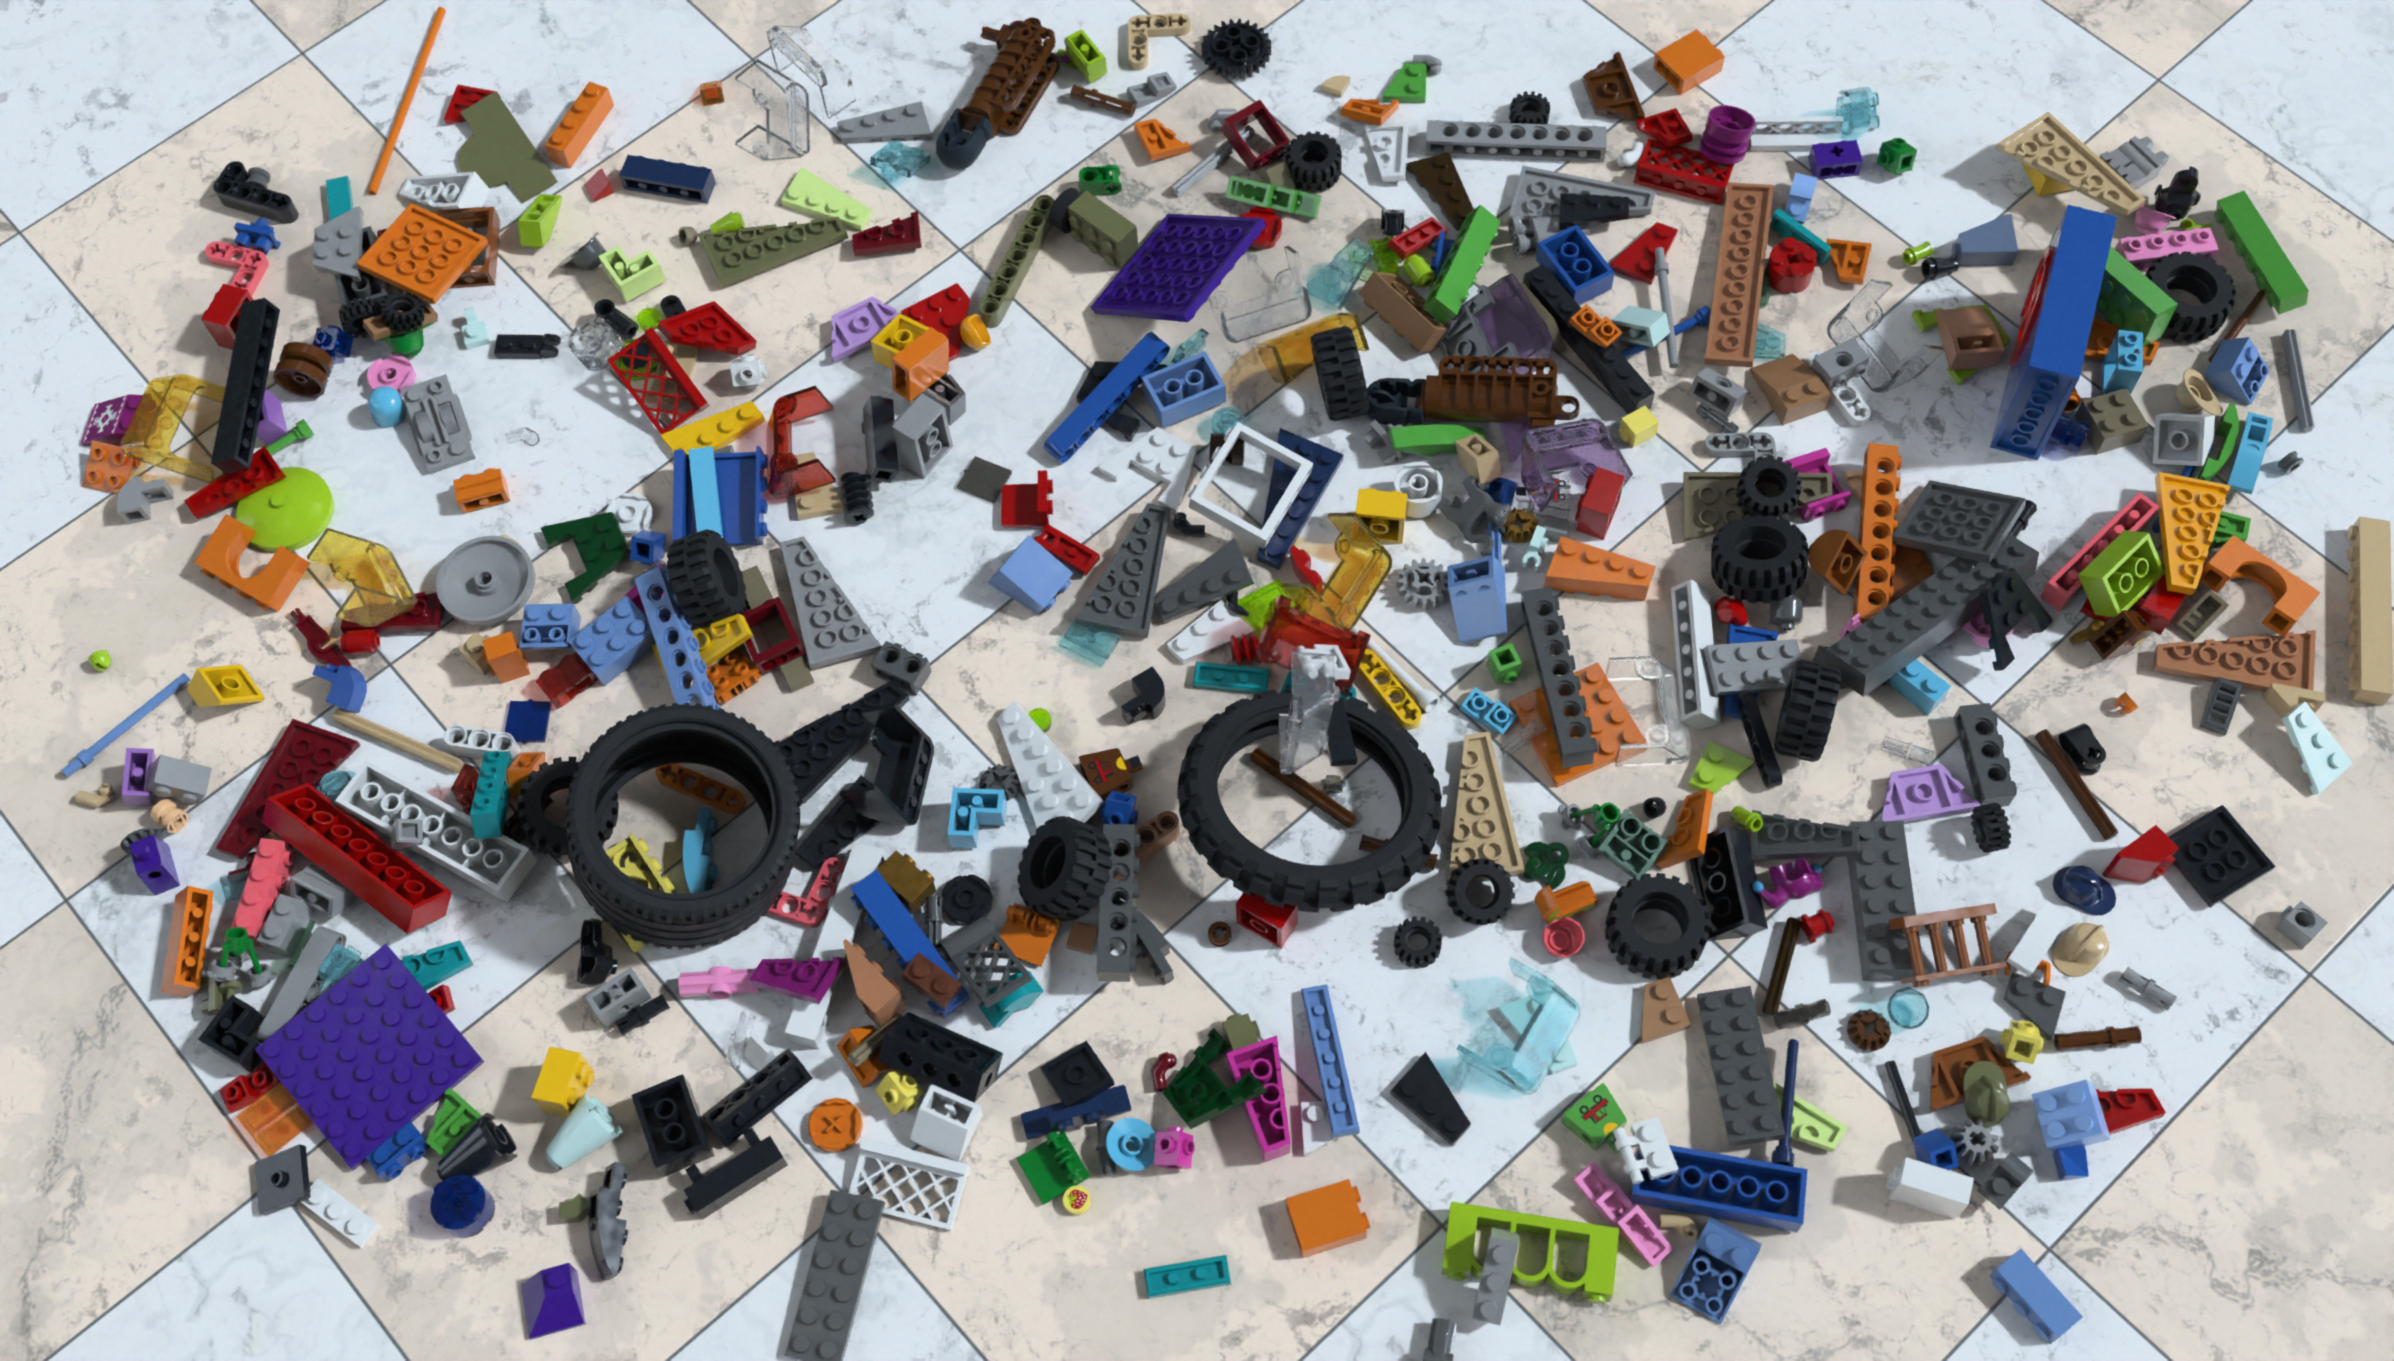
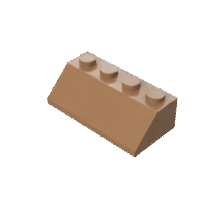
M1373 272L1358 293L1365 299L1364 303L1371 309H1375L1379 313L1380 319L1391 324L1395 328V333L1406 338L1410 342V347L1417 352H1432L1438 348V341L1451 325L1450 322L1443 325L1425 311L1422 307L1426 300L1398 274Z

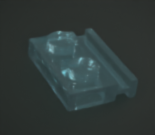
M1075 618L1065 633V637L1059 642V648L1103 668L1106 659L1108 660L1119 643V636L1108 630L1076 624Z

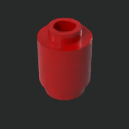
M373 629L347 631V633L341 635V649L344 653H349L350 655L375 653L377 648L380 647V636Z

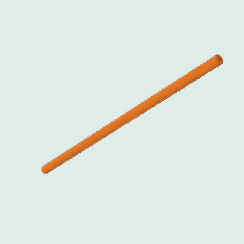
M438 7L367 191L370 195H376L445 16L446 9L443 7Z

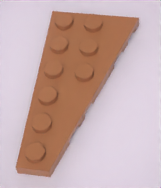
M2316 630L2306 631V633L2302 634L2288 632L2284 638L2280 635L2268 636L2266 634L2233 637L2224 641L2210 639L2201 643L2177 642L2158 644L2154 653L2153 671L2214 682L2217 677H2222L2241 684L2242 688L2266 692L2272 683L2313 690Z

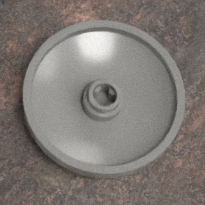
M500 536L478 537L458 546L443 561L436 579L437 595L445 610L460 622L475 626L496 624L516 614L527 603L535 586V568L527 552L513 540Z

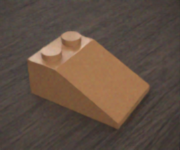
M1794 354L1750 369L1782 425L1825 411L1831 394L1820 376Z

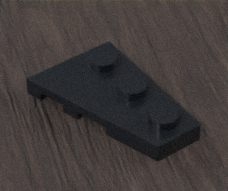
M1560 193L1559 230L1567 229L1568 225L1577 224L1579 227L1587 226V222L1592 221L1607 223L1628 219L1629 197Z

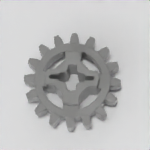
M1425 558L1421 559V563H1417L1413 559L1412 566L1405 564L1404 570L1399 571L1397 579L1399 596H1404L1405 603L1412 601L1413 608L1418 604H1421L1423 610H1425L1427 604L1435 608L1436 601L1442 604L1444 596L1449 595L1448 571H1443L1442 564L1436 567L1434 559L1430 563H1426ZM1437 579H1438V581H1439V583H1440L1439 588L1437 587V583H1436V580H1437ZM1408 580H1410V584H1411V587H1410V588H1409V586H1408V584H1407Z

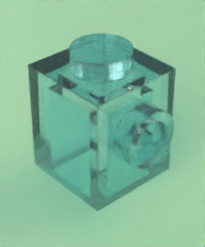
M336 944L318 970L328 980L337 983L364 961L360 957L362 953L350 945L345 948Z

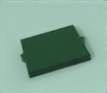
M310 920L305 927L285 968L286 970H292L316 923L315 921Z

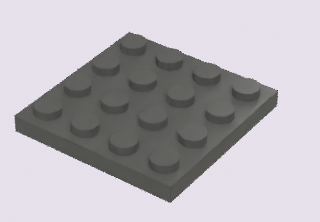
M1929 480L1892 535V543L1990 564L2025 508L2026 498Z

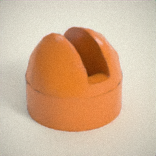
M2126 692L2121 694L2115 701V708L2121 704L2124 707L2119 712L2121 714H2130L2139 708Z

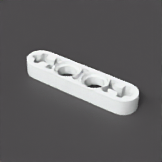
M1813 352L1808 359L1807 366L1811 369L1814 358L1824 352ZM1848 380L1843 386L1839 388L1834 387L1829 390L1831 401L1852 426L1863 427L1867 424L1871 410ZM1847 394L1852 400L1848 402L1843 401L1839 395Z

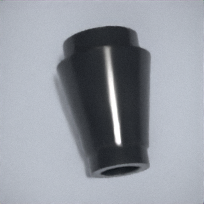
M1932 256L1923 260L1921 265L1923 276L1931 280L1956 272L1959 268L1956 258Z

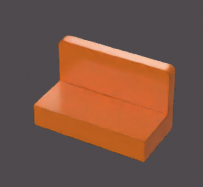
M872 1025L849 1029L836 1046L863 1088L871 1087L882 1073L896 1070L878 1061L881 1048L859 1066H854L852 1062H849L848 1056L850 1052L876 1032Z

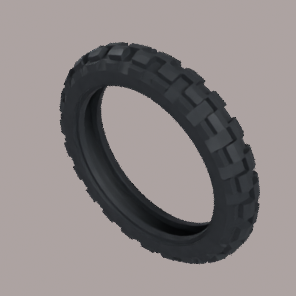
M1305 687L1286 688L1285 693H1277L1273 689L1256 693L1252 700L1242 698L1225 707V712L1215 714L1202 726L1201 732L1194 735L1182 760L1178 779L1177 798L1179 799L1181 821L1183 827L1188 830L1189 840L1199 855L1203 854L1208 860L1207 865L1221 878L1224 877L1225 879L1229 878L1232 880L1233 887L1250 897L1254 893L1265 898V903L1283 908L1284 904L1298 906V911L1318 913L1319 908H1329L1332 912L1352 910L1356 904H1364L1366 906L1384 899L1385 895L1391 891H1398L1410 882L1411 877L1419 872L1428 860L1435 846L1442 818V795L1439 781L1434 777L1435 769L1426 753H1422L1418 749L1419 743L1406 729H1398L1396 727L1395 719L1382 710L1378 709L1376 712L1370 710L1367 702L1350 696L1349 700L1343 698L1354 747L1372 758L1391 780L1400 801L1401 823L1394 835L1378 850L1363 858L1343 864L1306 865L1279 858L1262 850L1250 842L1232 824L1225 813L1218 793V778L1222 769L1245 746L1267 736L1281 733L1306 732L1324 735L1317 701L1318 699L1340 698L1336 696L1337 692L1319 689L1318 693L1307 692Z

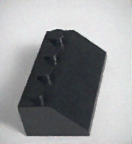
M1727 825L1707 834L1704 855L1690 859L1696 893H1700L1703 897L1702 906H1708L1710 913L1708 919L1711 920V929L1708 933V941L1743 938L1768 929L1762 899L1759 893L1752 889V885L1757 881L1747 832Z

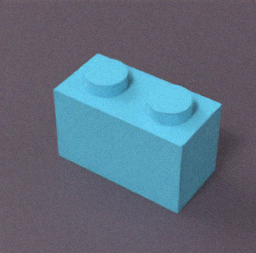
M1917 659L1892 676L1888 683L1890 687L1928 716L1944 700L1951 685Z

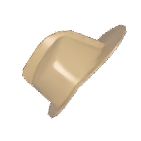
M2193 369L2186 370L2183 373V381L2176 388V395L2182 407L2189 412L2205 410L2215 416L2221 415L2223 412L2222 406L2213 394L2207 380Z
M2085 922L2077 923L2057 941L2053 948L2052 958L2060 972L2072 977L2085 976L2099 964L2109 951V941L2104 932V926Z

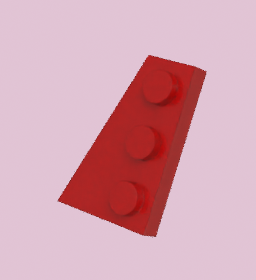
M1656 222L1615 258L1609 266L1617 273L1652 285L1656 277L1654 250L1662 247L1666 257L1677 236L1678 229Z

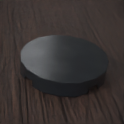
M968 874V876L960 875L954 877L945 885L941 893L944 914L950 921L959 925H969L983 915L987 916L992 908L993 896L990 886L984 879L976 875Z

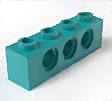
M510 751L484 753L470 812L475 839L502 837L510 802L507 768L512 763Z

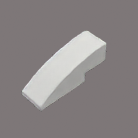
M2046 900L2006 962L2026 975L2031 976L2070 917V914Z

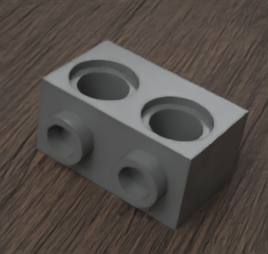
M885 641L871 663L874 676L887 682L891 681L896 686L915 695L918 694L932 672L929 661L924 655L911 653L901 644H892L888 641ZM896 659L893 663H887L889 660ZM912 669H918L914 673H908Z

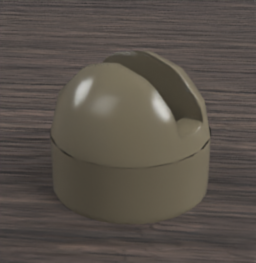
M681 227L679 229V240L682 245H690L696 242L698 233L694 228Z

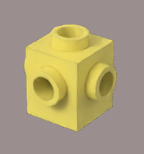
M2010 1020L2008 1029H2003L2000 1038V1044L2004 1046L2006 1058L2033 1065L2037 1053L2040 1054L2042 1051L2044 1039L2040 1037L2039 1028L2025 1020H2020L2019 1022Z
M896 1070L886 1074L875 1092L891 1113L895 1115L902 1112L909 1113L918 1106V1100L924 1093V1090L910 1074Z

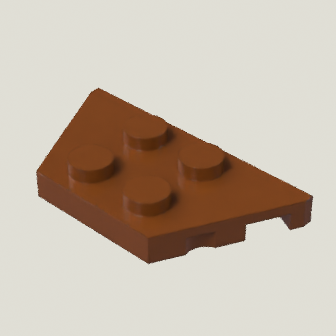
M1985 1036L1935 1051L1931 1055L1930 1111L1933 1113L1965 1102L1964 1075L1967 1069L1975 1062L1989 1061L1999 1066L2004 1073L2007 1088L2029 1082L2031 1076L2026 1071L2023 1073L2010 1062L2012 1059L2006 1058L2005 1053L1998 1051L1995 1045Z

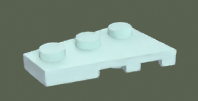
M2306 702L2297 704L2282 718L2292 745L2298 749L2303 763H2301L2303 772H2307L2312 785L2309 786L2313 795L2320 794L2353 763Z

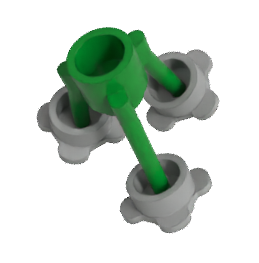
M1604 803L1601 806L1594 804L1592 807L1583 810L1576 804H1571L1570 806L1562 804L1558 807L1561 821L1560 826L1564 830L1569 829V827L1579 829L1584 815L1594 814L1593 825L1596 829H1600L1597 834H1586L1582 841H1577L1576 847L1588 859L1596 860L1598 858L1597 855L1601 854L1597 848L1602 842V836L1615 825L1622 814L1620 809L1612 803Z
M233 927L225 932L222 954H219L218 959L212 961V964L208 967L210 971L207 972V976L216 981L233 980L235 978L233 973L242 967V963L245 960L251 958L253 967L248 970L245 980L250 982L253 988L266 986L277 977L275 972H271L269 965L259 964L254 950L253 939L248 938V931L242 927Z

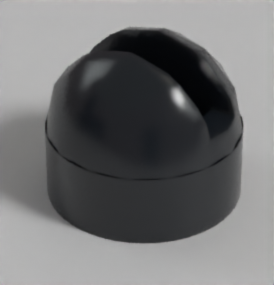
M1660 797L1649 798L1643 804L1644 812L1649 818L1662 816L1667 808L1666 802Z

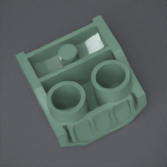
M1624 809L1597 850L1626 874L1640 881L1641 875L1648 871L1668 840L1661 838L1662 836L1645 826L1637 817L1629 814L1630 811L1628 809Z

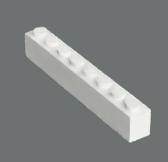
M854 842L852 850H848L846 853L844 872L838 875L836 881L837 891L835 896H831L828 902L829 913L826 920L823 919L820 924L818 943L813 944L810 952V958H820V961H832L833 957H842L845 964L820 1004L793 998L792 1005L794 1008L792 1014L787 1016L783 1027L790 1042L820 1049L849 968L843 941L846 939L852 945L858 943L866 920L865 918L867 917L864 909L858 910L851 901L850 897L853 896L851 887L874 872L887 860L885 851L882 848Z

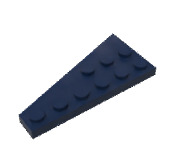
M1282 428L1279 430L1277 443L1311 461L1313 467L1309 477L1265 549L1261 547L1258 549L1257 561L1278 570L1284 563L1290 552V547L1295 544L1344 458V455ZM1276 458L1273 464L1263 527L1298 471Z

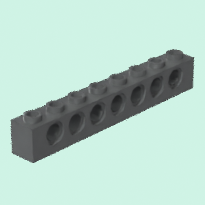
M1551 587L1521 591V608L1562 767L1568 768L1593 764L1594 753H1598L1595 737L1591 738L1590 732H1592L1590 717H1585L1586 701L1585 697L1579 694V690H1581L1580 678L1578 675L1574 676L1573 670L1576 669L1574 656H1569L1568 650H1570L1568 635H1563L1562 630H1565L1563 616H1558L1557 611L1560 609L1558 597L1553 596Z

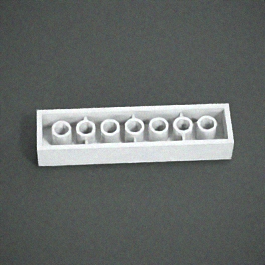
M367 760L335 800L352 817L391 839L392 825L396 818L422 820L423 844L407 848L505 902L510 900L537 863V859L529 848L503 834L502 837L475 839L470 816Z

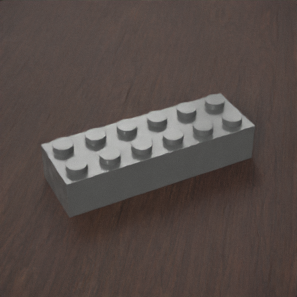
M1903 821L1850 822V827H1856L1859 830V856H1848L1847 861L1863 981H1901L1900 978L1913 977L1906 935L1902 934V929L1890 930L1889 919L1916 915ZM1917 931L1916 933H1917V938H1918V943H1919V948H1920V953H1921V958H1922L1920 938H1919V931Z

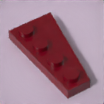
M420 592L415 593V597L408 599L392 598L385 604L378 605L377 602L346 608L340 629L343 634L351 630L373 629L375 633L440 631L445 608L441 604L437 592L431 594Z

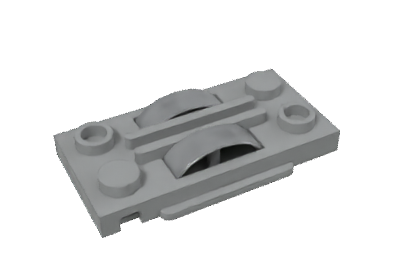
M446 374L401 389L407 407L406 415L419 454L424 457L430 474L476 459L470 443L472 435L460 399L457 394L453 393Z

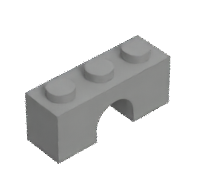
M1496 1228L1491 1229L1472 1319L1501 1325L1520 1234Z

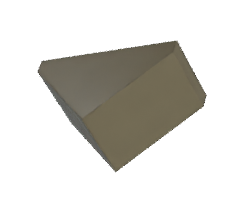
M1275 160L1260 169H1256L1263 182L1296 189L1286 161Z

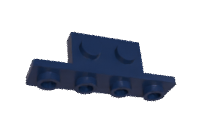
M1120 1085L1103 1091L1083 1104L1065 1108L1062 1102L1024 1112L1021 1114L1026 1138L1031 1140L1048 1135L1053 1131L1067 1132L1077 1126L1095 1124L1102 1119L1130 1112L1131 1104L1125 1085Z

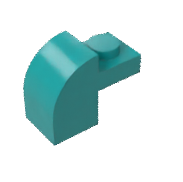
M1030 971L1028 972L1033 979L1032 981L989 1008H986L985 1005L979 1007L993 1028L1001 1027L1015 1010L1029 1008L1044 992ZM1014 973L1009 976L1008 980L1014 981L1022 976V974ZM992 987L988 992L993 994L997 991V988Z

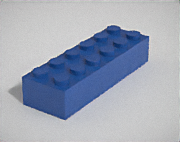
M1669 1145L1678 1166L1676 1173L1650 1180L1648 1172L1645 1170L1641 1171L1644 1179L1643 1182L1633 1184L1631 1179L1629 1200L1634 1204L1706 1217L1712 1216L1718 1219L1796 1233L1803 1225L1808 1169ZM1636 1147L1634 1156L1636 1160L1640 1161L1642 1157L1638 1147Z

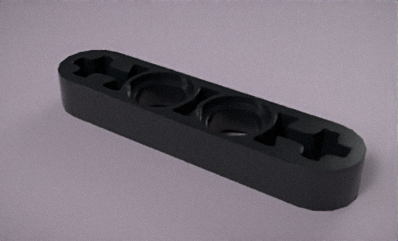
M1752 692L1736 695L1737 710L1763 784L1766 788L1780 786L1783 781L1781 770L1756 699Z

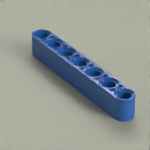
M1153 332L1147 333L1048 437L1043 449L1061 464L1067 462L1142 383V377L1150 374L1169 353L1170 346Z

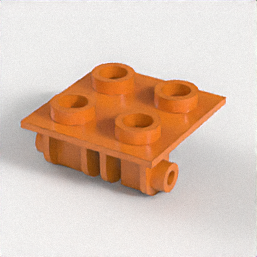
M92 440L82 486L118 494L121 487L129 481L131 469L141 465V459L135 455L136 450Z
M740 649L729 653L721 661L707 667L706 671L708 679L715 690L714 697L719 704L722 702L727 703L735 697L731 689H733L736 695L740 694L736 688L737 685L745 691L746 688L742 682L749 688L758 683V679L761 678L758 668Z
M1014 903L1013 906L1009 905L1006 911L1008 918L1000 933L1001 938L1018 959L1042 967L1062 921L1040 914L1017 903ZM997 942L995 943V945H994V947H993L994 950H995L996 947H997V944H998Z

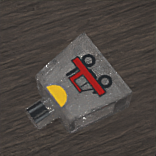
M1571 470L1532 474L1530 487L1516 486L1515 501H1529V513H1534V516L1542 518L1547 516L1568 520L1570 514Z

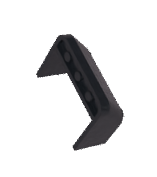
M896 703L862 709L861 714L875 727L872 735V744L881 754L874 786L840 791L839 796L862 817L900 826L915 825L919 818L934 756L933 742Z

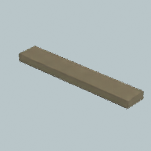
M757 565L742 571L743 582L746 586L745 594L747 595V602L751 610L762 605L766 600L773 599ZM780 614L758 623L769 648L791 638ZM802 656L779 666L791 693L814 683L813 677Z

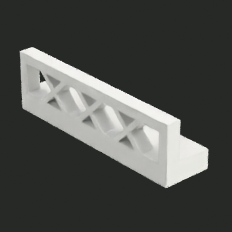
M1753 116L1755 127L1749 139L1750 152L1810 151L1814 144L1840 142V132L1844 122L1843 116ZM1786 124H1789V125H1790V126L1787 127V128H1780V126H1782V125H1786ZM1806 124H1812V125H1813V126H1811V127H1809V128H1802V126H1804V125H1806ZM1828 124H1836L1835 128H1825ZM1757 125H1768L1765 128H1756Z

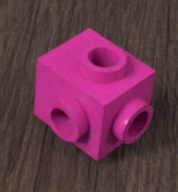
M1167 1127V1131L1156 1132V1140L1153 1144L1155 1154L1154 1165L1165 1169H1191L1192 1155L1195 1150L1193 1135L1184 1133L1181 1127Z

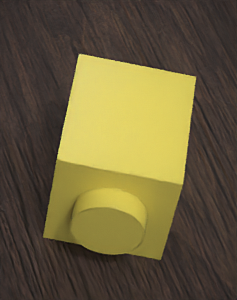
M1643 406L1621 419L1619 434L1625 442H1628L1634 448L1656 436L1659 422L1649 409Z

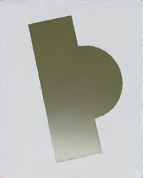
M496 91L460 112L475 133L464 142L460 149L458 165L461 173L476 172L488 187H495L508 182L521 203L558 182Z

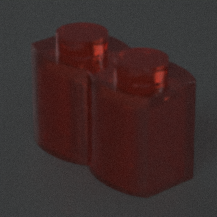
M575 652L564 656L556 667L543 671L536 680V683L556 709H559L573 700L577 694L590 688L598 679L578 653Z

